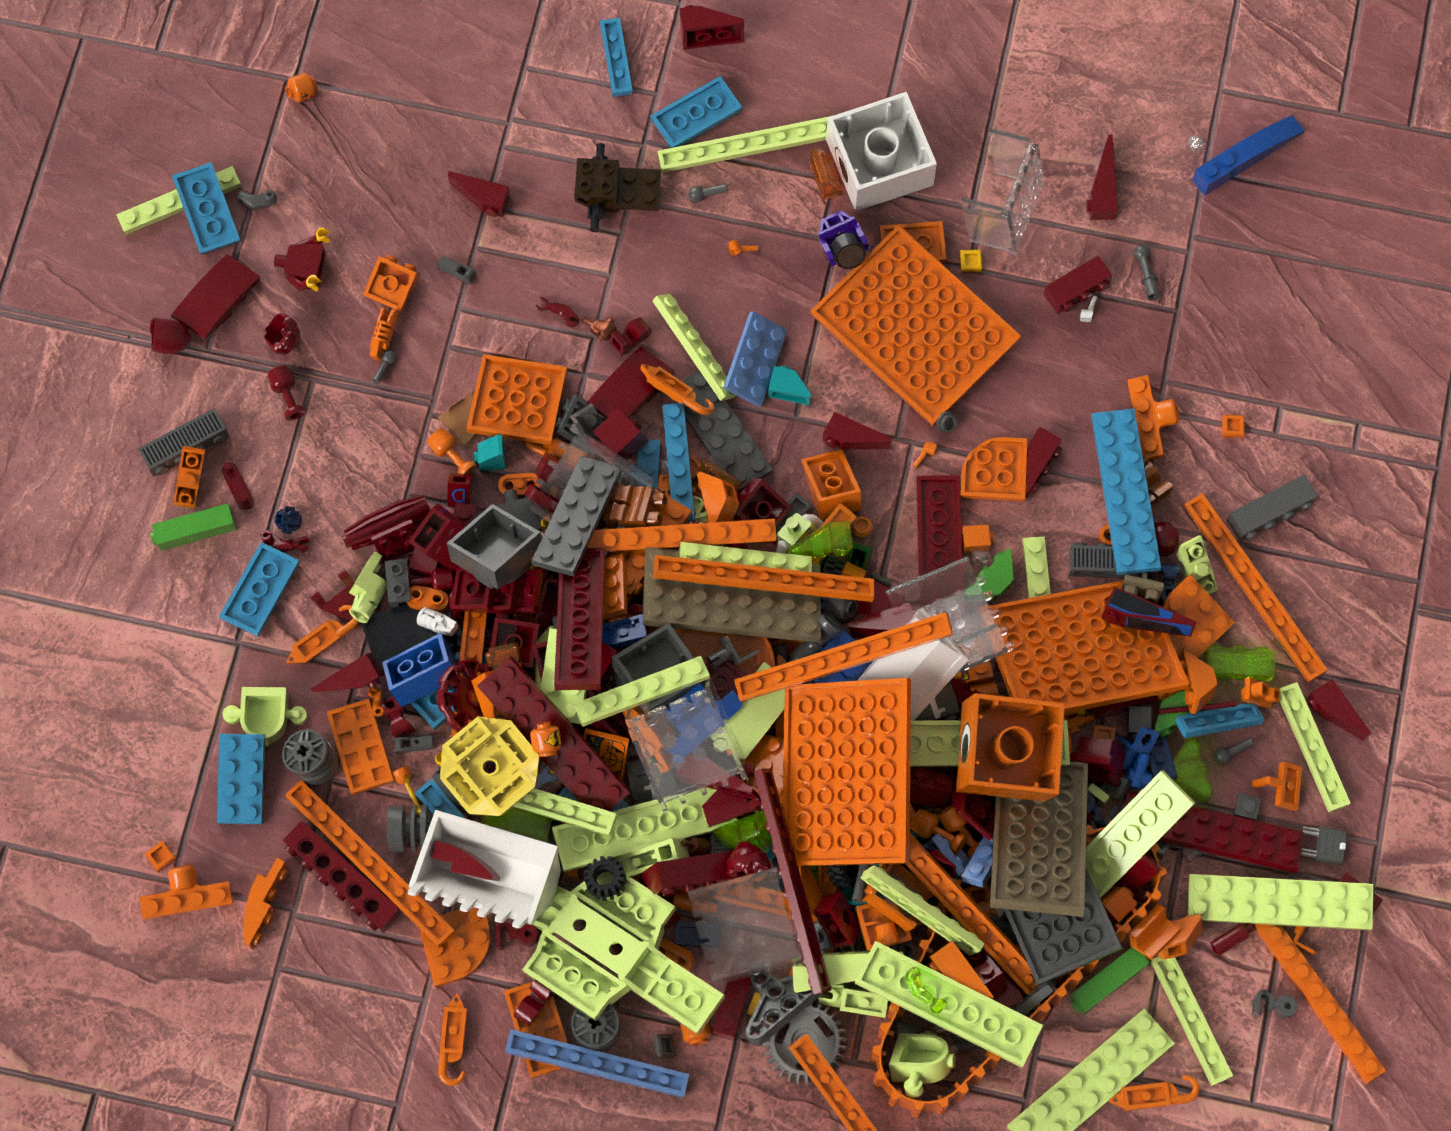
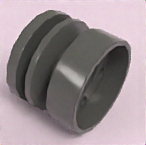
M309 729L300 730L291 735L285 742L282 750V760L286 768L306 784L314 786L331 780L340 764L336 748L318 732Z
M389 805L387 815L389 852H405L407 842H411L413 852L418 851L419 842L422 849L432 821L428 805L421 806L420 815L417 805L412 806L411 815H407L405 805Z
M611 1004L607 1005L598 1018L601 1026H596L595 1029H592L590 1022L593 1023L595 1020L576 1008L572 1015L571 1027L575 1041L580 1047L604 1052L616 1044L620 1036L621 1026L617 1011Z

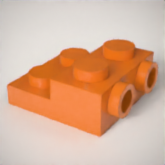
M386 255V258L379 256L363 295L403 312L410 293H413L421 273L416 272L417 267L405 263L404 266L398 264L399 259L390 255Z

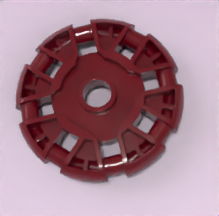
M478 660L458 661L455 666H450L445 670L438 682L440 689L437 690V703L440 713L443 711L447 718L445 721L456 732L461 731L468 725V719L473 721L478 716L484 717L480 704L473 702L471 699V693H475L471 680L478 677L477 672L481 675L495 670L487 663L481 664ZM459 673L463 674L465 678L462 679ZM449 687L454 688L453 693L448 691ZM451 706H453V709L457 714H454V712L451 709Z

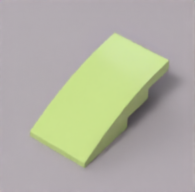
M764 662L757 670V672L772 667L768 665L766 662ZM785 689L742 702L741 709L715 730L710 737L740 761L744 762L783 712Z

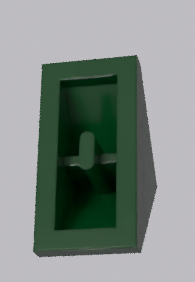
M852 541L846 562L848 561L867 572L873 548Z

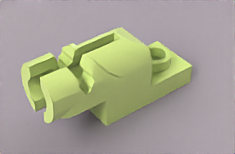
M374 552L368 559L349 591L350 594L355 596L349 613L361 623L368 622L374 609L378 606L386 592L387 582L376 575L381 567V564L378 562L382 557L377 552Z
M841 983L832 985V990L827 991L833 994V998L829 994H822L818 997V1003L821 1002L827 1006L839 1007L840 1011L882 1018L886 1017L888 1000L863 987Z

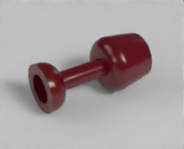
M283 365L268 372V379L271 390L275 393H282L288 409L285 411V419L292 421L305 415L304 407L296 405L290 391L295 385V378L289 368Z
M437 566L433 569L431 576L412 579L409 576V587L432 585L433 589L447 591L453 589L455 583L454 571L446 566Z

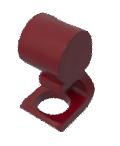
M394 696L381 701L386 717L391 719L390 731L395 738L405 737L416 731L403 716V713L406 711L405 706L401 707Z
M503 922L497 924L495 929L496 945L499 950L503 949L501 931L508 933L510 941L518 939L525 947L533 946L538 940L537 929L530 924H525L521 928L514 930L510 923Z

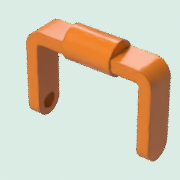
M1296 926L1293 942L1299 949L1315 955L1316 951L1298 942L1306 927Z

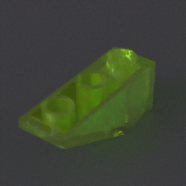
M850 522L827 523L788 548L785 554L813 555V558L825 557L828 553H834L835 556L846 555L853 547Z

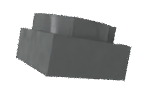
M492 504L448 541L447 547L453 563L473 574L479 582L487 587L499 590L505 584L517 580L532 567L531 561L542 538L540 531Z
M668 623L612 657V668L625 685L694 659V657ZM706 680L699 683L704 687ZM697 684L641 704L639 707L650 720L673 706Z

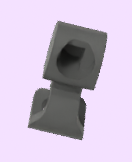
M1267 990L1259 991L1252 1000V1015L1255 1018L1261 1015V999L1265 1000L1267 1011L1274 1009L1276 1015L1282 1019H1288L1294 1015L1298 1008L1294 998L1280 996L1273 1000V995Z

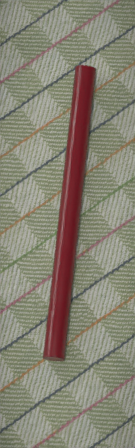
M1237 702L1206 704L1200 710L1236 707ZM1189 706L1159 709V715L1189 712L1190 710Z

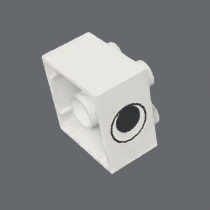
M907 92L828 117L826 141L855 211L934 185L937 163Z

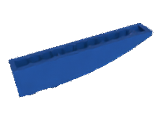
M1291 115L1245 138L1196 169L1192 180L1201 192L1207 195L1304 133L1305 130Z

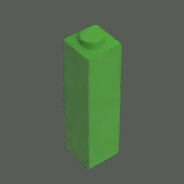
M227 503L152 524L154 532H151L150 535L153 545H158L159 549L163 551L237 529L232 510Z
M1131 947L1074 991L1069 997L1071 999L1070 1005L1077 1013L1081 1012L1084 1016L1146 968L1150 962L1143 954Z

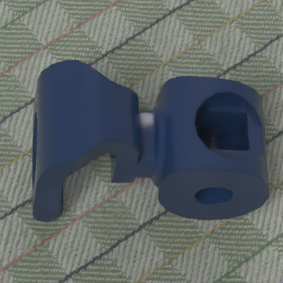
M1161 564L1159 572L1164 573V587L1160 600L1157 602L1158 604H1163L1169 593L1176 587L1174 581L1176 574L1180 571V565Z
M1087 792L1088 813L1094 815L1093 820L1097 828L1106 827L1115 816L1117 806L1114 804L1107 820H1103L1101 818L1103 807H1096L1094 796Z

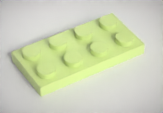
M550 628L541 690L571 723L581 724L574 708V703L585 700L587 690H555L557 629Z

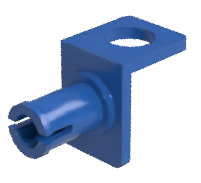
M1142 727L1135 741L1119 735L1117 738L1124 743V750L1126 751L1123 768L1127 770L1130 768L1137 753L1149 755L1159 737V732ZM1150 734L1151 739L1149 743L1142 745V738Z

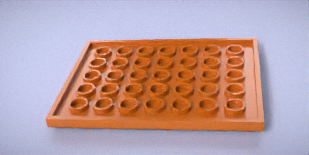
M899 225L865 257L859 266L849 272L810 311V314L932 427L937 423L940 414L949 411L1021 339L1019 333Z
M1123 580L979 608L980 619L1010 697L1065 703L1064 713L1185 690L1188 689L1189 682L1169 634L1120 627L1101 618L1114 587L1121 589Z
M895 678L799 684L785 689L783 813L798 866L909 863L911 679Z

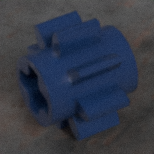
M285 506V509H280L275 515V525L278 529H282V533L291 534L292 531H296L301 526L302 517L299 511H295V507Z

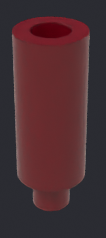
M1238 924L1211 941L1210 946L1214 953L1220 956L1249 938L1248 933L1252 932L1254 928L1252 924H1245L1244 926Z

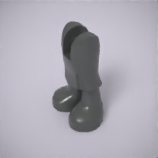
M823 610L818 618V623L821 627L820 642H802L791 653L789 662L816 654L823 649L827 642L842 632L843 626L839 620L829 611Z

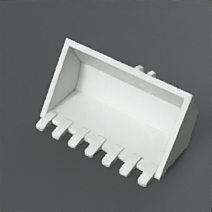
M922 607L906 625L931 616ZM947 637L874 660L856 681L895 678L911 679V721H914L969 659Z
M435 810L409 883L410 889L408 894L416 896L421 891L426 892L425 900L434 901L438 897H443L445 899L442 905L447 907L452 906L455 902L462 903L460 911L468 912L475 907L479 909L477 916L483 918L490 913L497 914L495 921L503 923L506 919L511 918L514 919L512 926L515 928H521L526 923L531 925L553 904L561 872L558 846ZM441 841L453 844L473 853L492 867L500 876V881L450 872L451 862L431 858L434 842Z

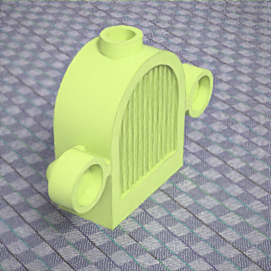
M242 687L241 708L230 705L223 710V718L228 724L234 725L240 721L246 734H265V747H269L270 743L276 742L283 736L287 728L288 719L294 725L299 726L307 721L308 715L301 706L288 710L289 692L284 687Z
M925 1031L921 1034L899 1033L889 1062L892 1082H905V1094L911 1098L919 1097L924 1091L923 1084L938 1082L949 1074L951 1068L955 1067L956 1056L949 1053L947 1042L937 1036L934 1031Z

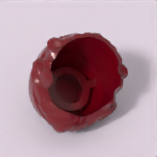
M284 313L275 315L265 328L267 333L264 335V339L274 353L286 355L301 342V333L297 322Z
M747 841L738 843L730 857L726 860L728 868L726 872L730 877L744 875L749 879L752 874L757 877L761 872L765 873L772 867L766 852H763L757 845Z

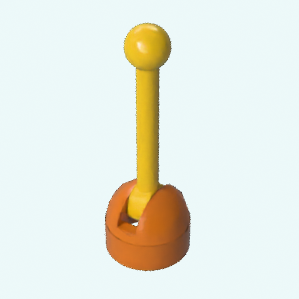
M404 766L394 771L392 775L397 783L406 786L414 805L418 807L420 815L421 807L409 784L412 776L408 766Z

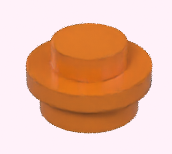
M863 516L857 517L851 524L852 533L859 538L869 536L873 529L871 520Z

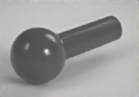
M722 184L704 189L694 186L689 190L688 197L692 202L699 203L704 197L728 192L727 185Z
M388 349L382 353V363L372 379L375 384H380L389 366L397 362L398 356L394 350Z
M1251 737L1228 749L1225 747L1216 749L1214 752L1216 763L1225 765L1230 762L1232 756L1254 746Z

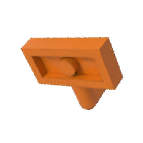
M1281 762L1278 767V778L1266 776L1254 779L1252 786L1254 788L1267 785L1277 787L1275 806L1296 811L1299 808L1302 767L1288 762Z

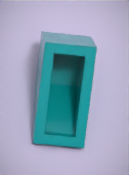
M774 366L768 389V397L810 406L811 393L796 371L791 370L788 366Z
M502 434L478 443V451H474L475 464H479L480 471L506 470L505 447Z

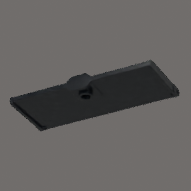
M449 590V591H446V592H445V593L447 594V596H449V594H450V592H451L452 590ZM441 598L434 599V602L441 601ZM408 604L374 614L367 623L359 622L362 625L370 651L383 672L385 671L382 662L439 634L417 624V616L420 610L413 609ZM448 606L447 610L442 612V614L452 619L453 615L450 613ZM461 611L460 616L464 618L465 612ZM488 613L485 639L492 638L496 614ZM457 620L455 621L458 624V628L452 636L442 634L453 652L461 648L463 627L460 628L461 623Z

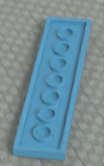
M1135 409L1092 413V426L1116 574L1126 575L1160 571L1161 563Z

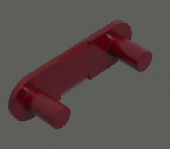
M225 463L222 467V474L238 507L242 510L250 509L254 501L237 466L234 463Z

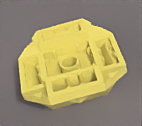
M478 716L442 745L440 779L468 814L502 816L536 788L540 756L533 751L531 744L511 720ZM495 762L496 770L491 774L486 773V764Z

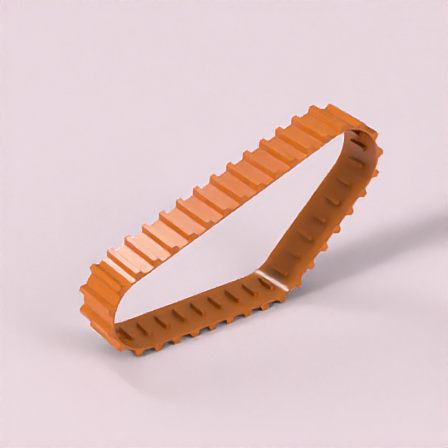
M1090 825L1086 826V847L1105 827L1094 830ZM1157 843L1145 855L1152 857L1161 870L1147 881L1151 883L1150 893L1146 892L1142 899L1146 903L1138 910L1133 908L1128 914L1130 918L1122 926L1119 923L1114 926L1120 943L1126 939L1131 931V927L1134 928L1147 915L1146 910L1154 908L1162 895L1157 888L1166 876L1167 871L1166 868L1159 866L1156 854L1160 847ZM954 879L962 889L971 885L962 882V879ZM939 902L937 908L941 910L942 914L950 918L952 913ZM929 927L926 932L929 940H921L916 953L920 960L915 961L921 964L925 956L930 958L934 950L930 946L934 937H941V935ZM1099 959L1079 968L1074 973H1067L1065 975L1067 980L1058 989L1055 987L1054 991L1050 993L1051 996L1042 1005L1040 1003L1033 1008L1035 1012L1029 1018L1042 1022L1051 1010L1049 1004L1058 1006L1067 994L1066 988L1074 991L1083 978L1082 973L1090 975L1097 966ZM891 1003L887 1014L891 1021L890 1023L882 1022L877 1035L881 1040V1044L873 1046L870 1061L876 1064L877 1071L873 1084L875 1087H882L890 1097L888 1105L891 1108L900 1105L910 1109L912 1117L916 1118L919 1117L922 1111L934 1110L938 1115L944 1114L948 1103L953 1099L961 1102L966 1097L969 1091L967 1086L969 1083L977 1086L986 1074L984 1071L986 1067L993 1070L1000 1062L1001 1057L987 1051L985 1054L987 1059L977 1069L972 1066L968 1071L970 1076L961 1085L956 1082L952 1087L954 1092L944 1098L939 1095L934 1101H921V1098L918 1097L914 1100L904 1096L901 1089L896 1090L889 1083L890 1075L888 1072L884 1073L881 1059L885 1060L886 1051H881L886 1038L892 1040L895 1033L891 1031L896 1017L902 1019L905 1012L901 1010L900 1006Z

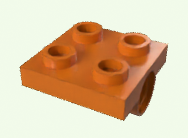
M889 898L884 899L886 903L905 916L903 908ZM869 903L855 907L867 952L871 951L875 941L887 947L912 941L910 931L905 933L900 926Z

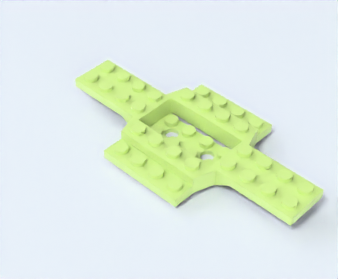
M608 871L602 872L598 875L597 882L600 885H608L613 881L614 875ZM626 875L627 884H624L625 890H620L621 895L619 897L616 894L613 895V900L607 897V901H603L602 897L599 900L595 899V896L589 893L585 881L571 892L557 885L553 904L532 924L540 929L542 934L535 953L522 971L595 1021H597L609 1003L612 1005L632 990L699 1035L725 996L659 951L665 931L663 927L675 912L676 907L659 895H654L651 890ZM582 919L586 921L584 930L576 931L574 929V923L577 920ZM556 933L617 973L619 979L556 938ZM615 943H619L623 947L619 955H612L610 953V948Z

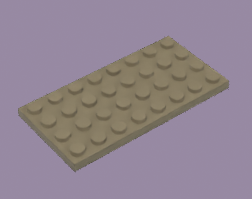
M646 547L642 625L663 627L669 623L672 628L820 642L821 627L818 623V618L821 616V596L653 578L654 556L679 557V550ZM812 564V572L820 573V565Z
M1070 761V765L1061 766L1059 795L1045 802L995 796L990 893L991 908L1083 917L1088 763Z

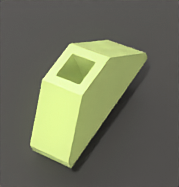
M1198 535L1181 544L1176 556L1184 577L1186 578L1191 574L1209 595L1217 591L1218 587L1202 536Z

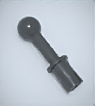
M1139 245L1134 249L1133 254L1135 259L1140 261L1144 275L1141 279V284L1145 287L1147 299L1150 301L1157 300L1160 292L1157 286L1158 278L1156 275H1152L1148 261L1150 250L1145 245Z

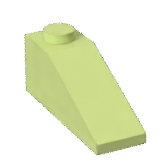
M671 838L616 859L619 861V864H622L626 875L635 877L639 876L656 862L687 858L689 853L687 847L681 845V841L685 840V838Z

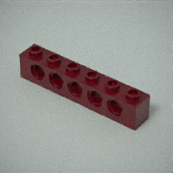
M302 820L283 839L286 845L284 849L293 858L296 855L303 861L300 864L307 871L311 872L314 870L319 875L317 879L325 887L330 885L334 888L333 894L343 902L346 899L351 904L349 908L358 917L362 914L368 920L365 923L372 930L376 931L379 929L383 933L401 914L397 906ZM306 845H313L312 852L308 854L303 853V848ZM323 859L330 860L326 868L319 867V863ZM338 874L346 875V879L342 883L335 882ZM354 889H362V894L360 897H351V893ZM377 903L379 908L376 912L370 913L367 911L370 904Z

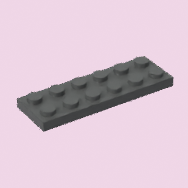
M698 371L683 380L682 382L694 389L693 391L696 394L695 402L706 408H709L705 402L706 399H709L714 404V412L709 415L699 414L684 404L685 417L710 456L729 463L724 477L728 483L735 486L736 494L743 491L752 478L763 479L773 473V469L726 400H719L702 373Z
M580 456L533 556L532 565L575 576L622 473L620 466Z

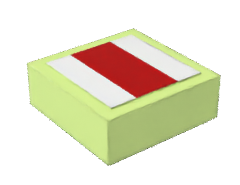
M1091 784L1088 787L1087 792L1094 796L1095 803L1104 807L1109 799V795L1095 784Z

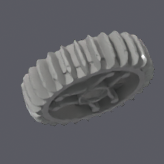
M792 1001L793 1008L795 1007L796 1003ZM812 1002L788 1022L790 1026L782 1044L775 1042L778 1032L769 1038V1041L763 1043V1047H769L764 1052V1055H771L767 1063L772 1064L775 1062L776 1065L773 1067V1071L781 1069V1078L788 1074V1082L795 1077L797 1085L800 1084L801 1079H805L806 1085L809 1084L810 1077L805 1070H797L796 1064H799V1062L788 1048L789 1045L805 1033L808 1034L831 1067L839 1068L840 1064L836 1060H844V1056L839 1052L846 1051L847 1047L841 1045V1043L847 1042V1038L840 1037V1035L844 1034L846 1030L845 1028L838 1029L842 1021H834L836 1013L828 1015L830 1007H826L824 1011L821 1010V1002L816 1007H813ZM772 1016L770 1017V1021L774 1023L778 1021L780 1017L775 1018ZM818 1017L825 1021L831 1029L833 1035L829 1038L825 1036L814 1020Z

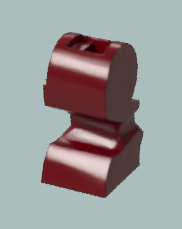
M639 317L631 320L626 325L622 334L619 330L612 332L610 343L623 356L632 347H636L638 343L647 339L652 329Z
M533 980L530 986L531 994L520 1002L514 1013V1017L525 1022L528 1027L532 1025L539 1012L544 1009L545 1003L551 999L554 993L536 980Z

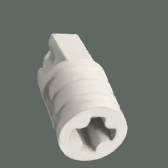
M427 607L422 608L417 616V624L436 633L452 636L458 628L456 621Z

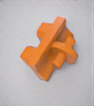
M1245 678L1246 686L1241 690L1243 702L1253 703L1265 709H1271L1272 703L1280 702L1281 691L1279 688L1269 686L1267 683L1253 678Z

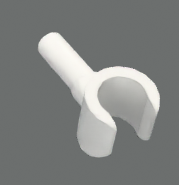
M1097 296L1092 297L1088 310L1081 309L1080 321L1091 322L1094 306L1098 299Z

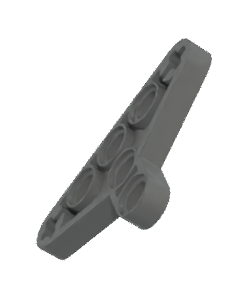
M765 969L754 971L751 974L750 980L754 990L761 995V998L745 1030L749 1043L756 1046L765 1043L823 993L813 994V991L809 994L794 992L793 975L778 980ZM761 977L767 978V981L763 984L756 983L757 979ZM773 990H782L778 996L770 995ZM788 1002H796L795 1007L785 1008ZM772 1016L780 1017L774 1023L768 1022V1019Z

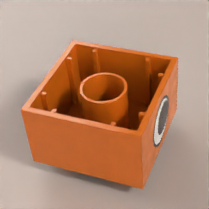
M978 693L964 700L961 710L956 792L1044 802L1059 795L1065 703Z

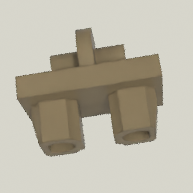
M1143 572L1141 577L1125 575L1121 590L1156 604L1160 600L1164 583L1148 579L1147 572Z

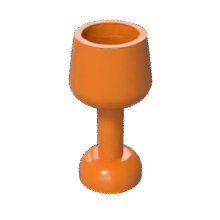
M444 428L436 430L428 438L427 443L436 456L444 457L448 455L459 467L457 474L470 475L474 472L477 465L473 461L465 462L454 450L456 446L455 437Z
M951 804L938 814V818L948 833L958 831V833L968 836L966 844L969 846L967 856L971 860L981 841L976 842L965 827L967 821L956 812L953 804Z
M919 809L910 822V829L923 839H929L933 834L937 835L939 833L941 837H944L951 844L950 850L953 854L958 855L963 849L968 836L963 833H959L956 836L938 827L939 818L937 815Z

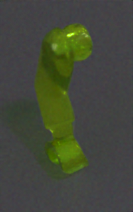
M910 968L906 972L905 978L912 995L925 1004H930V1009L933 1013H940L947 1006V1002L943 999L934 998L930 992L924 989L920 979L921 971L919 968Z

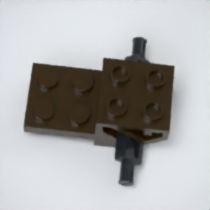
M603 143L596 145V156L592 157V159L577 158L574 199L575 202L588 207L587 218L591 220V232H599V220L603 218L604 212L617 213L618 209L659 211L660 169L621 168L619 160H608V157L604 155L605 144Z

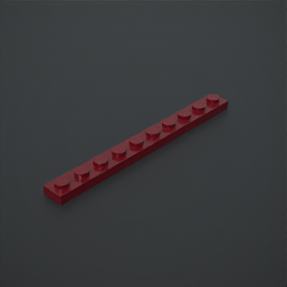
M772 768L753 771L755 775L754 783L759 790L761 798L760 806L765 812L767 820L766 828L773 842L772 850L779 864L778 872L785 886L784 894L789 901L790 917L795 923L796 939L802 949V961L808 971L809 986L813 990V994L831 991Z

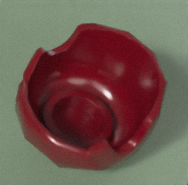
M1160 521L1154 523L1159 556L1173 554L1179 544L1177 528L1170 522Z

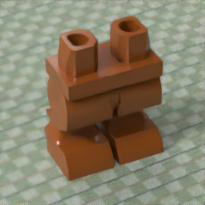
M1144 455L1143 462L1152 508L1172 493L1174 485L1169 481L1162 483L1158 469Z
M618 483L606 506L603 522L608 529H617L618 523L625 528L661 526L662 514L660 511H656V507L665 508L668 498L665 493L656 492L652 486L633 487L632 485L624 486Z

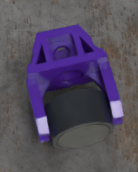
M838 211L821 219V229L818 235L832 267L838 265L843 269H852L859 266L865 259V251L870 250V247L855 217H850L847 213Z

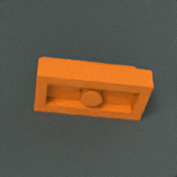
M1158 903L1129 932L1130 946L1152 960L1180 932V927L1167 919L1166 908Z

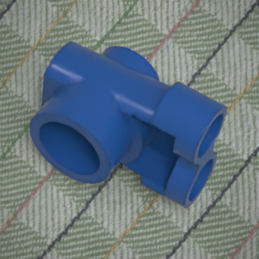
M1142 753L1136 754L1132 762V768L1128 769L1125 777L1130 782V788H1145L1152 781V772L1146 771L1151 756Z

